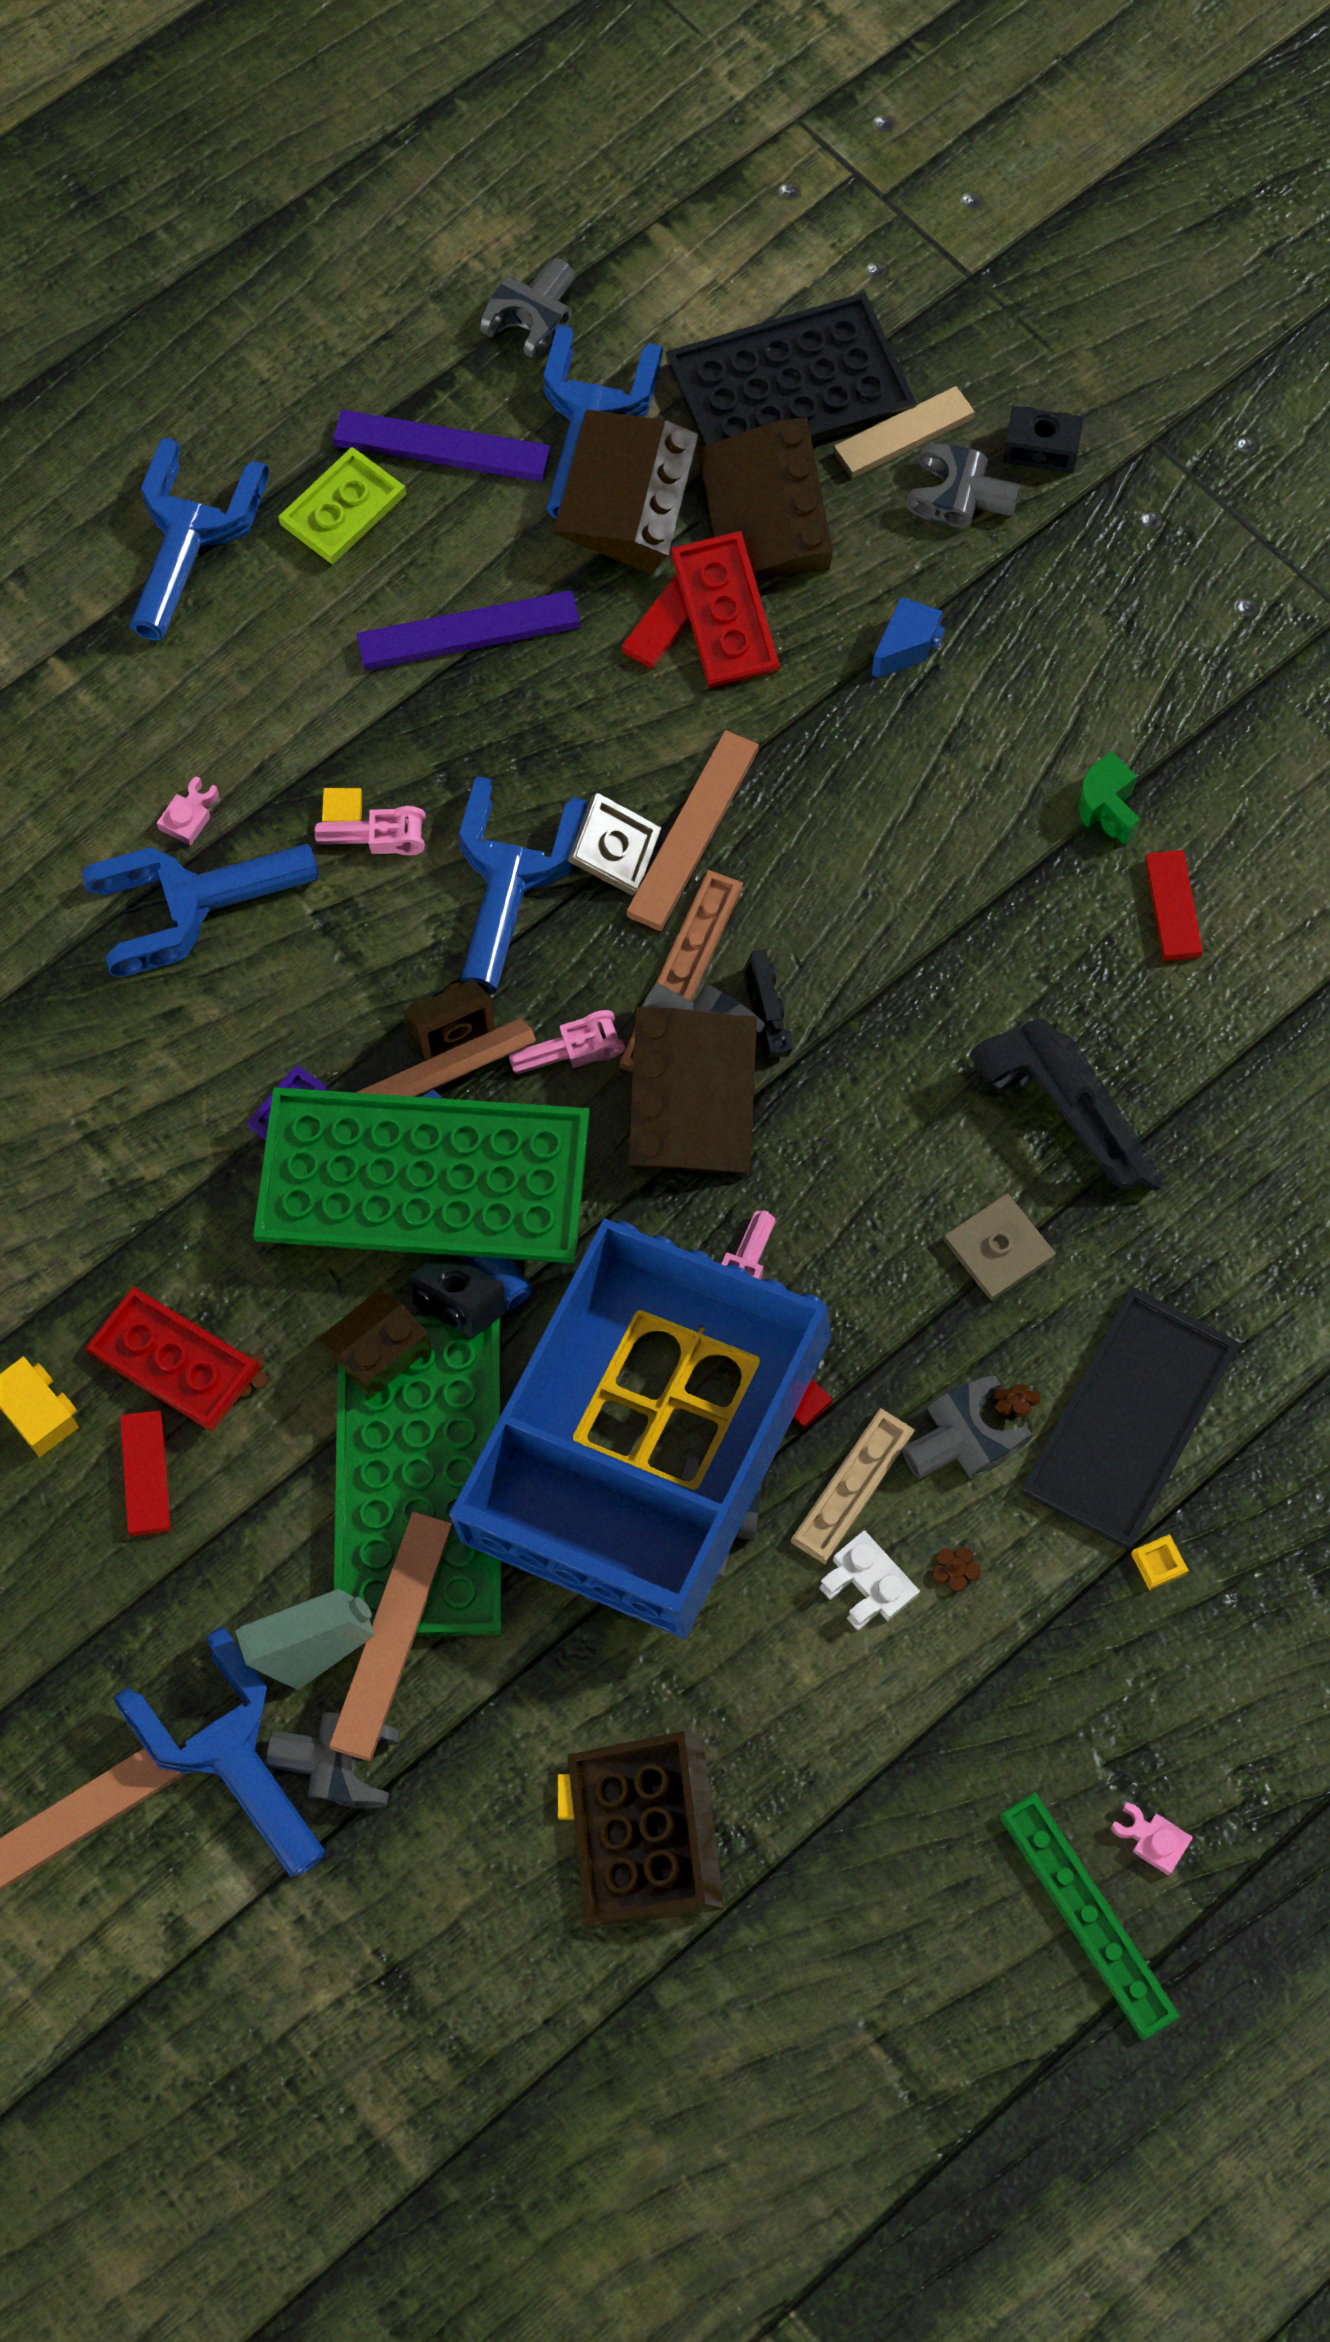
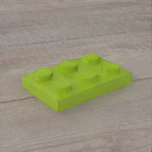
M351 447L278 516L279 523L333 565L406 495V488L355 448Z

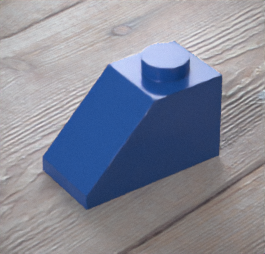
M901 597L874 655L872 675L882 677L926 661L932 647L939 648L945 633V627L940 626L942 611Z

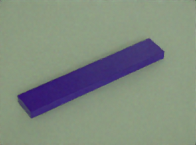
M341 409L333 436L334 446L348 449L353 447L356 450L539 482L544 481L551 454V446L546 444Z
M570 590L356 634L364 671L576 629L580 628V620L573 592Z

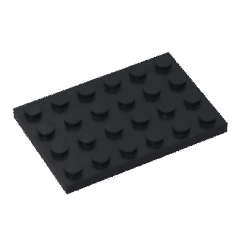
M865 292L666 351V361L703 447L771 422L807 417L811 441L814 443L886 421L906 410L916 407V401Z

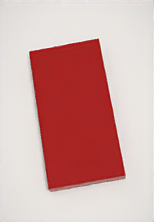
M738 531L670 548V555L708 688L779 671V660L742 532Z
M134 1286L84 1349L92 1358L211 1432L216 1429L261 1369L257 1361Z

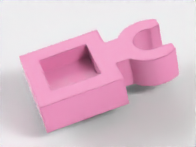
M197 776L188 785L189 795L187 798L176 794L157 822L160 831L189 846L193 844L211 817L209 810L205 807L213 805L219 796L217 786L212 785L205 794L198 793L202 783L201 779Z
M1126 1803L1122 1811L1132 1817L1133 1826L1123 1827L1115 1821L1111 1827L1112 1832L1120 1838H1134L1137 1840L1138 1843L1132 1852L1169 1876L1193 1837L1157 1813L1151 1822L1148 1823L1144 1820L1143 1814L1137 1806Z

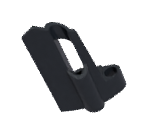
M1035 1019L1021 1028L988 1038L970 1052V1058L989 1086L997 1087L998 1090L1011 1088L1018 1084L1024 1086L1035 1078L1112 1184L1124 1189L1135 1188L1141 1184L1156 1192L1161 1189L1164 1180L1162 1173L1072 1037L1055 1032L1051 1024L1045 1019Z

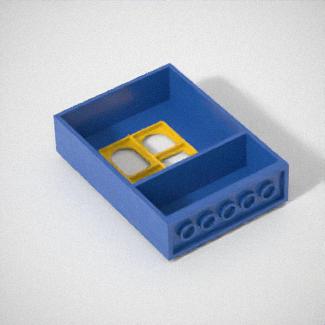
M603 1219L449 1514L461 1543L686 1640L831 1340L827 1305H824L823 1301L808 1293L799 1295L788 1291L784 1285L776 1280L766 1278L763 1281L750 1276L740 1266L734 1264L724 1266L714 1262L707 1254L699 1250L692 1249L689 1252L678 1248L672 1241L663 1236L654 1235L650 1237L640 1233L636 1227L625 1221H617L615 1223ZM661 1331L675 1337L681 1349L679 1362L662 1396L657 1400H652L618 1386L616 1379L639 1337L648 1332ZM721 1355L729 1357L736 1362L741 1370L740 1386L731 1404L727 1407H720L685 1391V1386L694 1368L701 1360L709 1356ZM606 1402L617 1403L648 1417V1424L634 1452L629 1456L620 1455L588 1440V1434L602 1406ZM676 1409H683L718 1425V1431L696 1476L691 1481H683L654 1469L648 1464L649 1458L672 1412Z

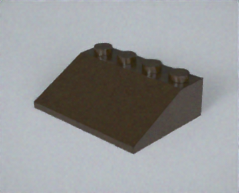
M587 409L583 415L552 534L653 574L669 554L698 434L666 420Z
M807 417L771 422L698 449L713 537L738 531L742 532L755 581L830 569L833 548Z
M636 1007L629 1166L632 1169L750 1174L757 1016L679 1008Z
M681 1731L568 1754L586 1926L684 1917L724 1909L704 1738Z

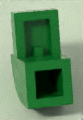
M1112 751L1096 762L1086 773L1079 797L1078 809L1080 817L1087 828L1100 820L1105 832L1113 838L1116 837L1125 846L1136 837L1141 821L1123 802L1133 794L1137 776Z

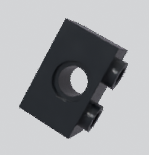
M1012 406L1003 463L1074 474L1084 417L1075 416L1067 412L1056 413L1037 410L1033 407Z
M437 1254L411 1274L413 1304L422 1312L433 1315L446 1323L451 1329L458 1330L472 1339L505 1314L504 1284L455 1255Z

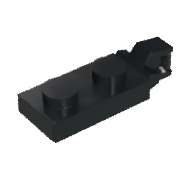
M766 950L752 951L743 968V974L752 1013L765 1023L760 1034L757 1033V1035L762 1037L767 1058L787 1057L793 1050L791 1032L783 1027L784 1005L782 999L777 998L774 988L776 983L775 967L772 963L768 962Z

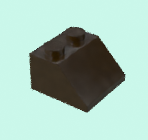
M474 979L466 983L458 982L452 984L442 994L431 999H419L403 1011L406 1028L423 1061H427L495 1030L491 999Z
M378 1289L317 1339L318 1343L369 1400L432 1349L429 1333L402 1303L381 1289Z

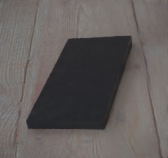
M1131 1287L1023 1484L1020 1493L1130 1552L1240 1342Z

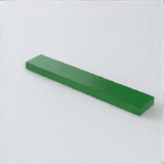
M1035 1792L1002 1812L999 1818L1142 2041L1146 2040L1180 2018L1181 2016L1038 1794Z

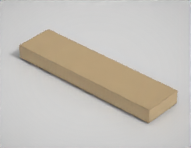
M957 386L916 405L915 408L906 410L835 445L833 453L851 479H854L973 420L975 411Z
M880 1408L791 1538V1543L826 1565L902 1452V1447L906 1446L913 1436L915 1429Z

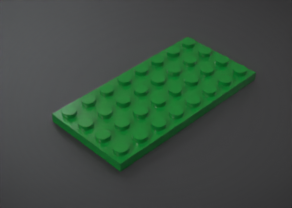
M273 1087L253 1237L256 1242L576 1264L590 1110L589 1108Z
M414 1316L429 1333L432 1349L370 1400L338 1365L334 1590L340 1589L353 1597L363 1599L371 1611V1625L375 1619L412 1512L452 1523L449 1514L501 1416L500 1318L472 1339L458 1330L451 1329L446 1323L434 1316ZM452 1523L453 1529L415 1637L502 1635L501 1560L463 1545Z

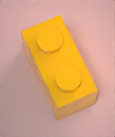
M23 1356L0 1374V1409L40 1458L79 1428L72 1417L77 1410L63 1392L56 1397L48 1387L53 1383V1380L40 1363L32 1367Z

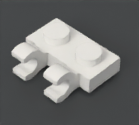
M865 1530L834 1555L832 1561L839 1568L834 1569L821 1580L822 1585L819 1587L830 1600L851 1582L860 1590L866 1599L854 1606L849 1611L850 1615L847 1617L848 1621L857 1631L863 1628L878 1613L887 1621L891 1620L918 1597L920 1590Z

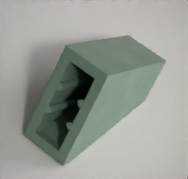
M340 1589L259 1619L235 1631L247 1666L296 1690L308 1684L375 1636L370 1622L372 1615L368 1605L360 1597H353Z

